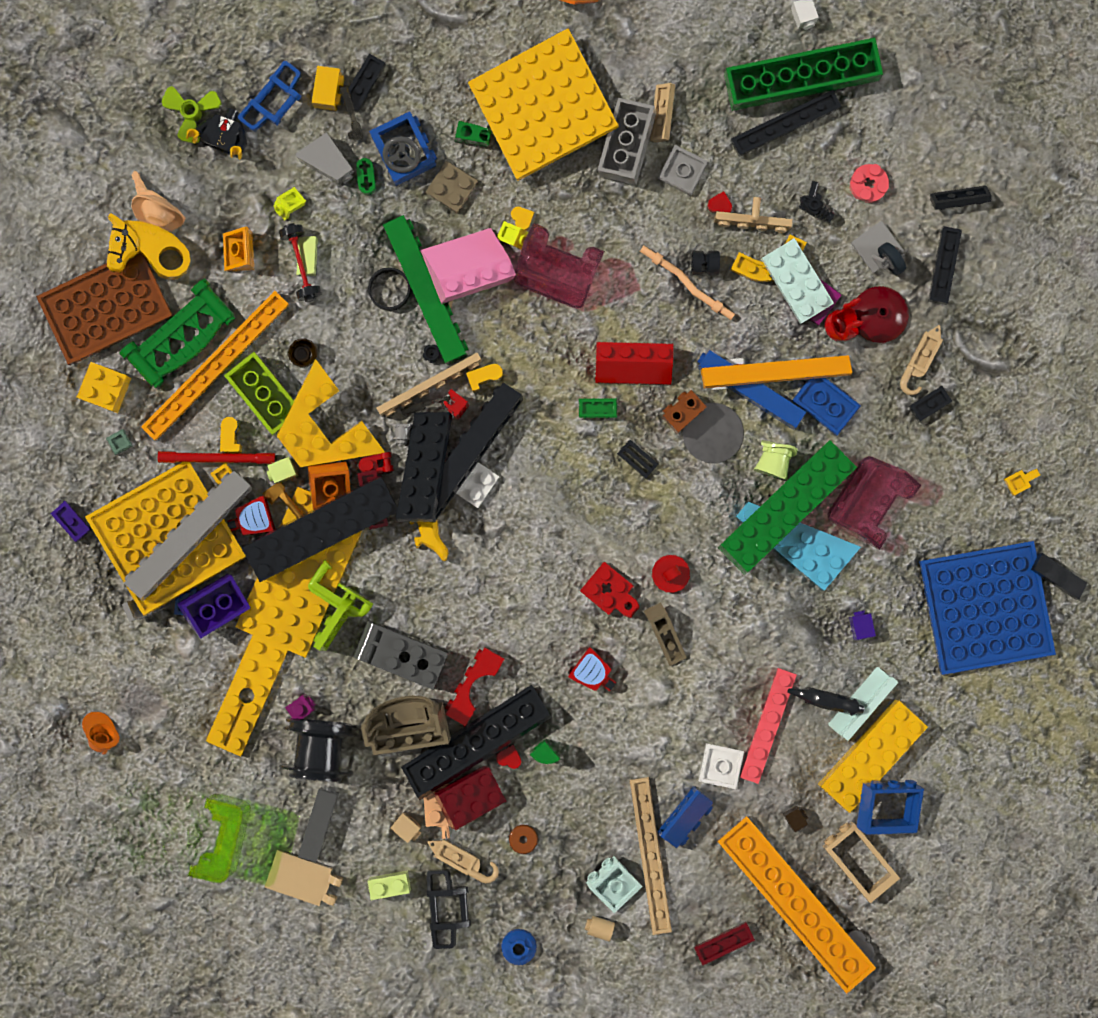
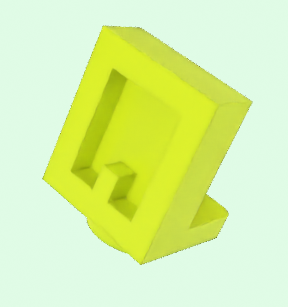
M293 187L276 198L274 209L279 216L287 220L292 212L305 205L306 200Z
M504 221L497 239L524 250L529 241L530 232Z

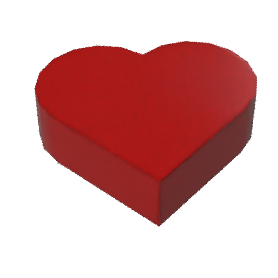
M723 191L708 201L707 208L712 213H716V211L730 213L732 204Z
M514 744L498 753V764L501 766L508 765L512 769H516L521 765V757Z

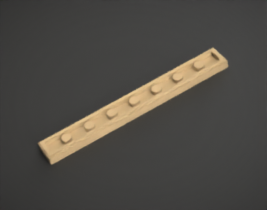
M649 777L630 779L652 934L672 932Z

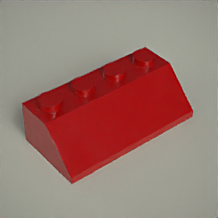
M596 342L595 383L671 385L673 344Z

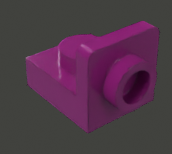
M303 694L285 708L292 718L303 719L316 710L314 708L316 704L310 695L306 696V694Z

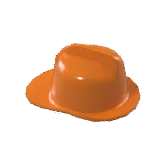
M91 712L83 718L82 727L89 747L92 750L105 755L108 750L119 743V734L109 716L101 712Z

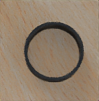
M387 267L378 270L372 275L368 284V293L372 302L378 308L394 311L407 303L411 294V287L403 272L396 268ZM396 272L407 281V295L400 304L385 307L373 299L371 293L372 284L375 278L382 273Z

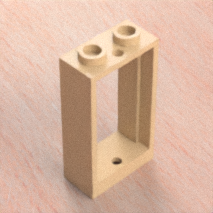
M846 822L839 828L840 832L835 836L830 835L824 841L825 844L822 847L871 904L900 878L861 830L857 828L856 824ZM852 832L858 835L888 872L868 890L863 888L832 850Z

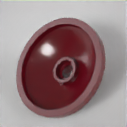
M876 286L863 291L857 297L861 301L852 308L857 314V319L864 321L861 326L857 327L859 329L858 334L864 339L874 343H886L894 340L904 331L908 323L909 311L904 298L897 291L889 287ZM881 309L886 312L884 316L879 313Z

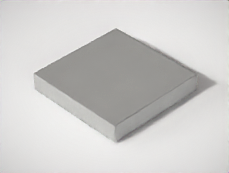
M674 145L658 180L692 196L709 161Z

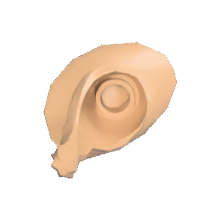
M134 171L131 176L135 183L137 195L132 199L131 208L135 218L138 221L159 226L169 232L181 227L185 222V217L181 211L156 192L147 190L140 174Z

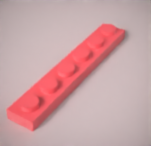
M777 668L740 773V778L759 784L790 695L787 690L793 687L796 674Z

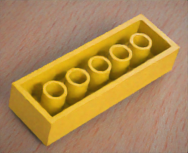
M895 699L817 785L844 810L851 813L860 803L863 783H871L874 780L880 781L928 726L902 702Z

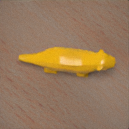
M438 519L435 523L416 522L419 525L421 537L414 538L416 548H419L420 545H425L433 550L442 561H446L449 551L439 536Z

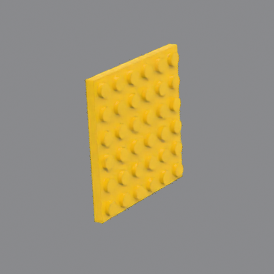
M569 28L468 82L517 181L619 128Z
M182 462L85 517L121 579L125 582V577L132 570L135 572L140 567V561L146 556L149 557L153 553V548L159 542L163 543L167 539V534L173 528L177 529L181 525L180 521L185 515H191L195 510V505L208 497V492L191 463ZM223 519L144 601L137 597L128 587L127 589L143 616H146L245 559L246 556Z

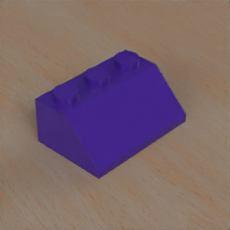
M229 574L222 576L177 603L185 619L200 639L250 609L234 578Z

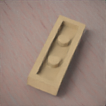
M675 84L656 85L654 106L657 114L650 136V141L652 142L669 141Z

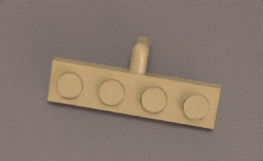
M753 197L752 215L716 211L714 223H718V226L721 227L737 225V228L740 229L756 227V230L759 231L775 229V232L786 233V231L791 229L793 219L759 216L761 198Z

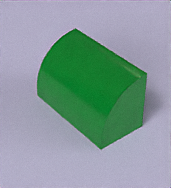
M546 739L530 751V755L542 764H553L560 760V755Z

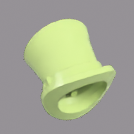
M762 440L761 445L764 446L762 449L764 452L753 470L766 476L788 480L789 460L797 455V448L791 445Z

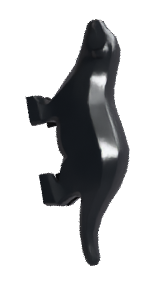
M808 687V689L789 688L787 690L789 694L801 698L806 704L841 713L848 712L851 716L861 714L865 710V706L857 701L856 698L851 700L840 694Z

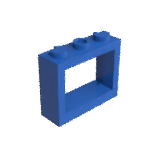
M410 111L369 131L383 160L382 153L385 145L380 136L409 122L427 160L420 162L415 169L406 173L395 172L385 164L395 186L436 167V154L433 149L429 150L427 143H429L425 132H420L418 127L421 124L417 116H412Z
M874 780L871 783H863L857 828L866 835L917 833L924 788L919 786L914 780H905V782L889 780L883 783ZM907 793L904 817L900 819H872L875 794Z

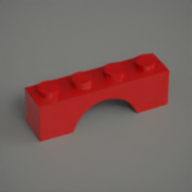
M486 647L483 650H478L474 657L477 660L473 667L469 666L464 674L467 677L464 684L460 682L455 690L457 696L454 701L450 699L445 707L447 710L446 715L464 726L467 725L476 710L470 699L472 684L482 676H495L505 658Z

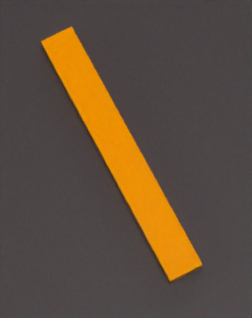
M849 355L701 369L704 388L849 376L852 374Z

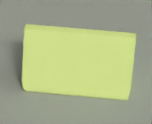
M316 236L298 237V248L306 276H316L318 244ZM297 262V274H296V275H301L300 269H299V266H298V262Z

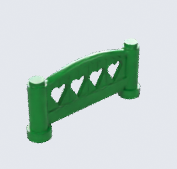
M206 278L200 280L191 289L196 297L138 347L132 341L119 352L124 360L127 359L155 389L163 384L164 380L162 378L164 375L177 370L196 357L210 343L222 324L228 326L236 319L234 313L210 288L211 284ZM197 312L212 316L213 322L207 324L205 329H201ZM183 325L199 330V334L193 336L190 342L185 340ZM169 338L183 341L185 344L184 348L179 349L177 354H172ZM154 350L169 354L170 360L164 362L162 367H158Z

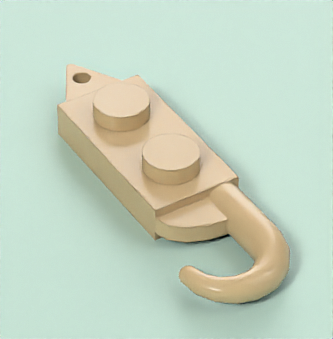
M940 325L929 332H924L900 381V387L907 395H916L922 389L918 387L916 390H910L907 387V383L911 376L922 377L926 374L943 341L941 339Z
M445 839L428 841L430 848L435 854V858L485 884L492 883L498 877L499 871L495 863L490 862V865L493 867V874L485 876L478 872L480 860L476 856Z

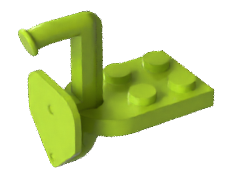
M326 560L323 561L308 584V588L312 593L337 608L333 616L329 615L326 619L324 630L322 632L319 631L314 638L315 644L313 647L319 651L328 650L348 616L363 617L373 606V603L342 583L338 584L340 588L346 591L342 598L319 584L324 574L329 569H332ZM356 598L364 602L361 609L354 606Z

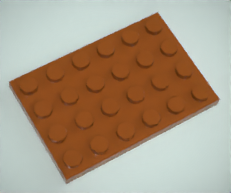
M141 253L129 259L124 270L120 273L111 272L106 263L36 296L68 365L75 364L173 317L149 263Z

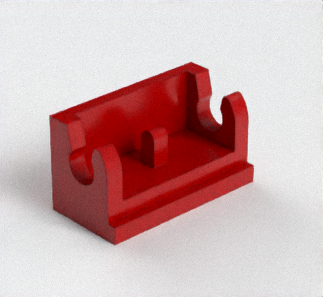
M450 389L448 394L452 401L450 404L444 401V405L458 421L469 408V403L454 390Z

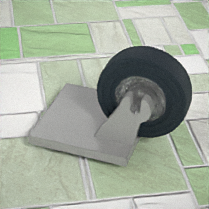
M882 221L851 242V245L872 273L883 268L884 270L889 269L895 275H899L906 270V264L903 259L905 255L902 253L904 250Z

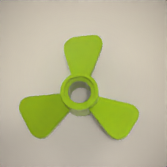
M170 86L162 98V105L166 109L180 111L184 121L177 136L183 142L193 143V137L186 139L187 131L197 127L196 122L201 119L202 111L219 108L221 101L215 91L208 92L198 103L191 99L184 100L178 91ZM195 108L193 114L187 115L188 109Z

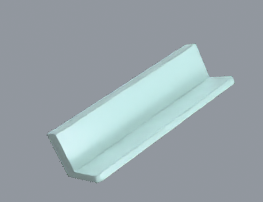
M876 667L850 697L851 700L856 698L857 701L865 706L864 712L852 716L848 712H838L828 725L842 738L849 741L897 685L898 681L893 677H889L879 667Z

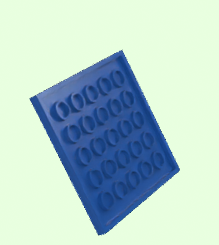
M1034 541L919 561L941 675L1056 655L1041 576L1031 570L1037 558Z

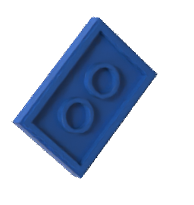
M826 378L808 379L792 400L836 436L861 407V405Z

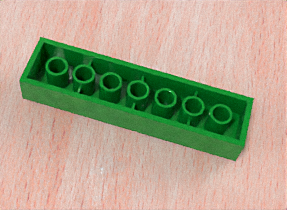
M876 38L728 67L724 73L731 111L877 82L883 76Z
M829 440L742 523L718 549L743 575H746L857 467Z

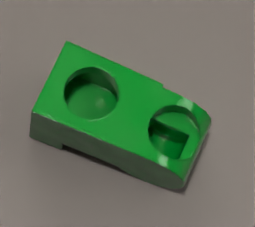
M459 121L454 142L488 147L492 130Z

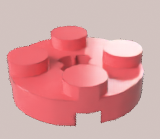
M878 164L862 165L856 169L851 177L850 190L858 200L865 201V203L877 202L889 188L888 176ZM866 179L874 182L873 188L865 186Z

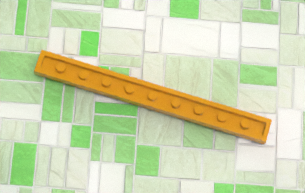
M274 291L141 428L157 441L289 304Z

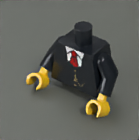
M232 108L227 109L225 117L214 114L213 117L208 118L195 129H189L186 135V139L193 137V143H197L200 137L199 140L203 145L226 153L231 158L238 155L239 160L242 159V153L247 146L245 131L241 124L236 122L239 112Z

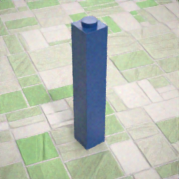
M711 350L707 354L703 352L697 361L700 363L699 370L702 368L732 365ZM762 383L726 386L793 430L797 428L806 414V411Z

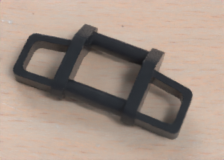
M435 869L427 872V897H429L431 923L429 925L434 949H450L455 947L456 929L472 926L468 913V886L453 888L449 869ZM444 874L447 888L433 889L432 875ZM459 895L461 920L439 922L437 897ZM437 930H451V943L439 944Z

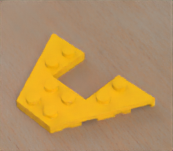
M316 359L277 434V438L300 467L384 453L383 448L362 421L330 443L311 418L310 412L339 392V389Z

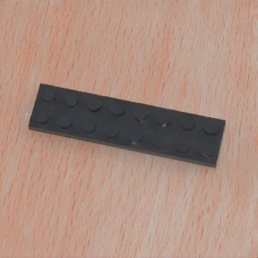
M530 685L452 734L449 744L433 746L401 766L417 798L421 800L551 718V715L533 685Z

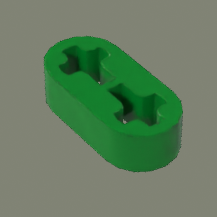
M362 158L356 164L358 187L362 194L372 195L376 190L374 166L370 159ZM364 163L370 166V168H367V175H364L363 169H360ZM365 179H368L369 184L372 185L369 187V190H365L362 187L365 185Z

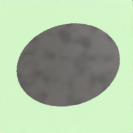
M706 403V409L683 428V440L688 451L698 460L706 463L724 462L734 456L742 444V422L738 415L728 406L720 403Z

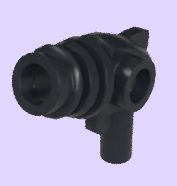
M812 181L809 194L800 197L801 204L799 209L806 211L813 217L819 214L817 219L822 216L820 220L825 218L824 222L830 223L835 213L833 210L828 212L829 207L825 210L827 205L822 208L824 202L821 201L822 195L817 193L819 182Z

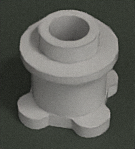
M392 424V427H395V437L393 439L397 440L399 444H408L412 425Z

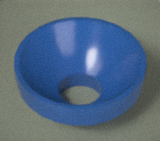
M514 929L508 932L503 938L501 946L505 959L514 965H524L531 961L535 956L537 948L533 935L524 929ZM516 944H522L525 948V951L520 955L515 954L513 951V947Z

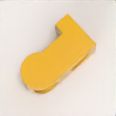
M490 364L467 372L466 374L473 393L480 391L479 385L490 381H500L503 376L502 368L498 364Z
M226 417L221 422L220 452L242 453V445L237 444V433L240 430V424L233 417Z

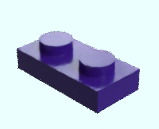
M64 501L50 513L75 542H79L92 530L67 501Z

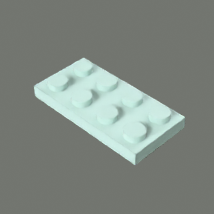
M795 238L761 258L800 324L834 304Z

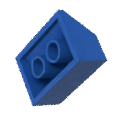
M693 786L658 830L660 837L676 848L679 845L683 846L689 839L687 835L690 831H695L701 824L699 820L702 816H707L713 809L711 806L713 804L712 800Z

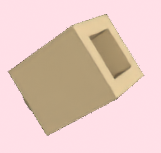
M404 811L390 829L409 843L410 840L415 841L421 834L419 830L422 826Z

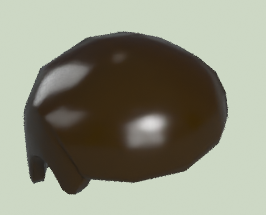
M306 338L297 339L292 342L288 349L289 360L293 365L300 368L308 367L317 358V347Z

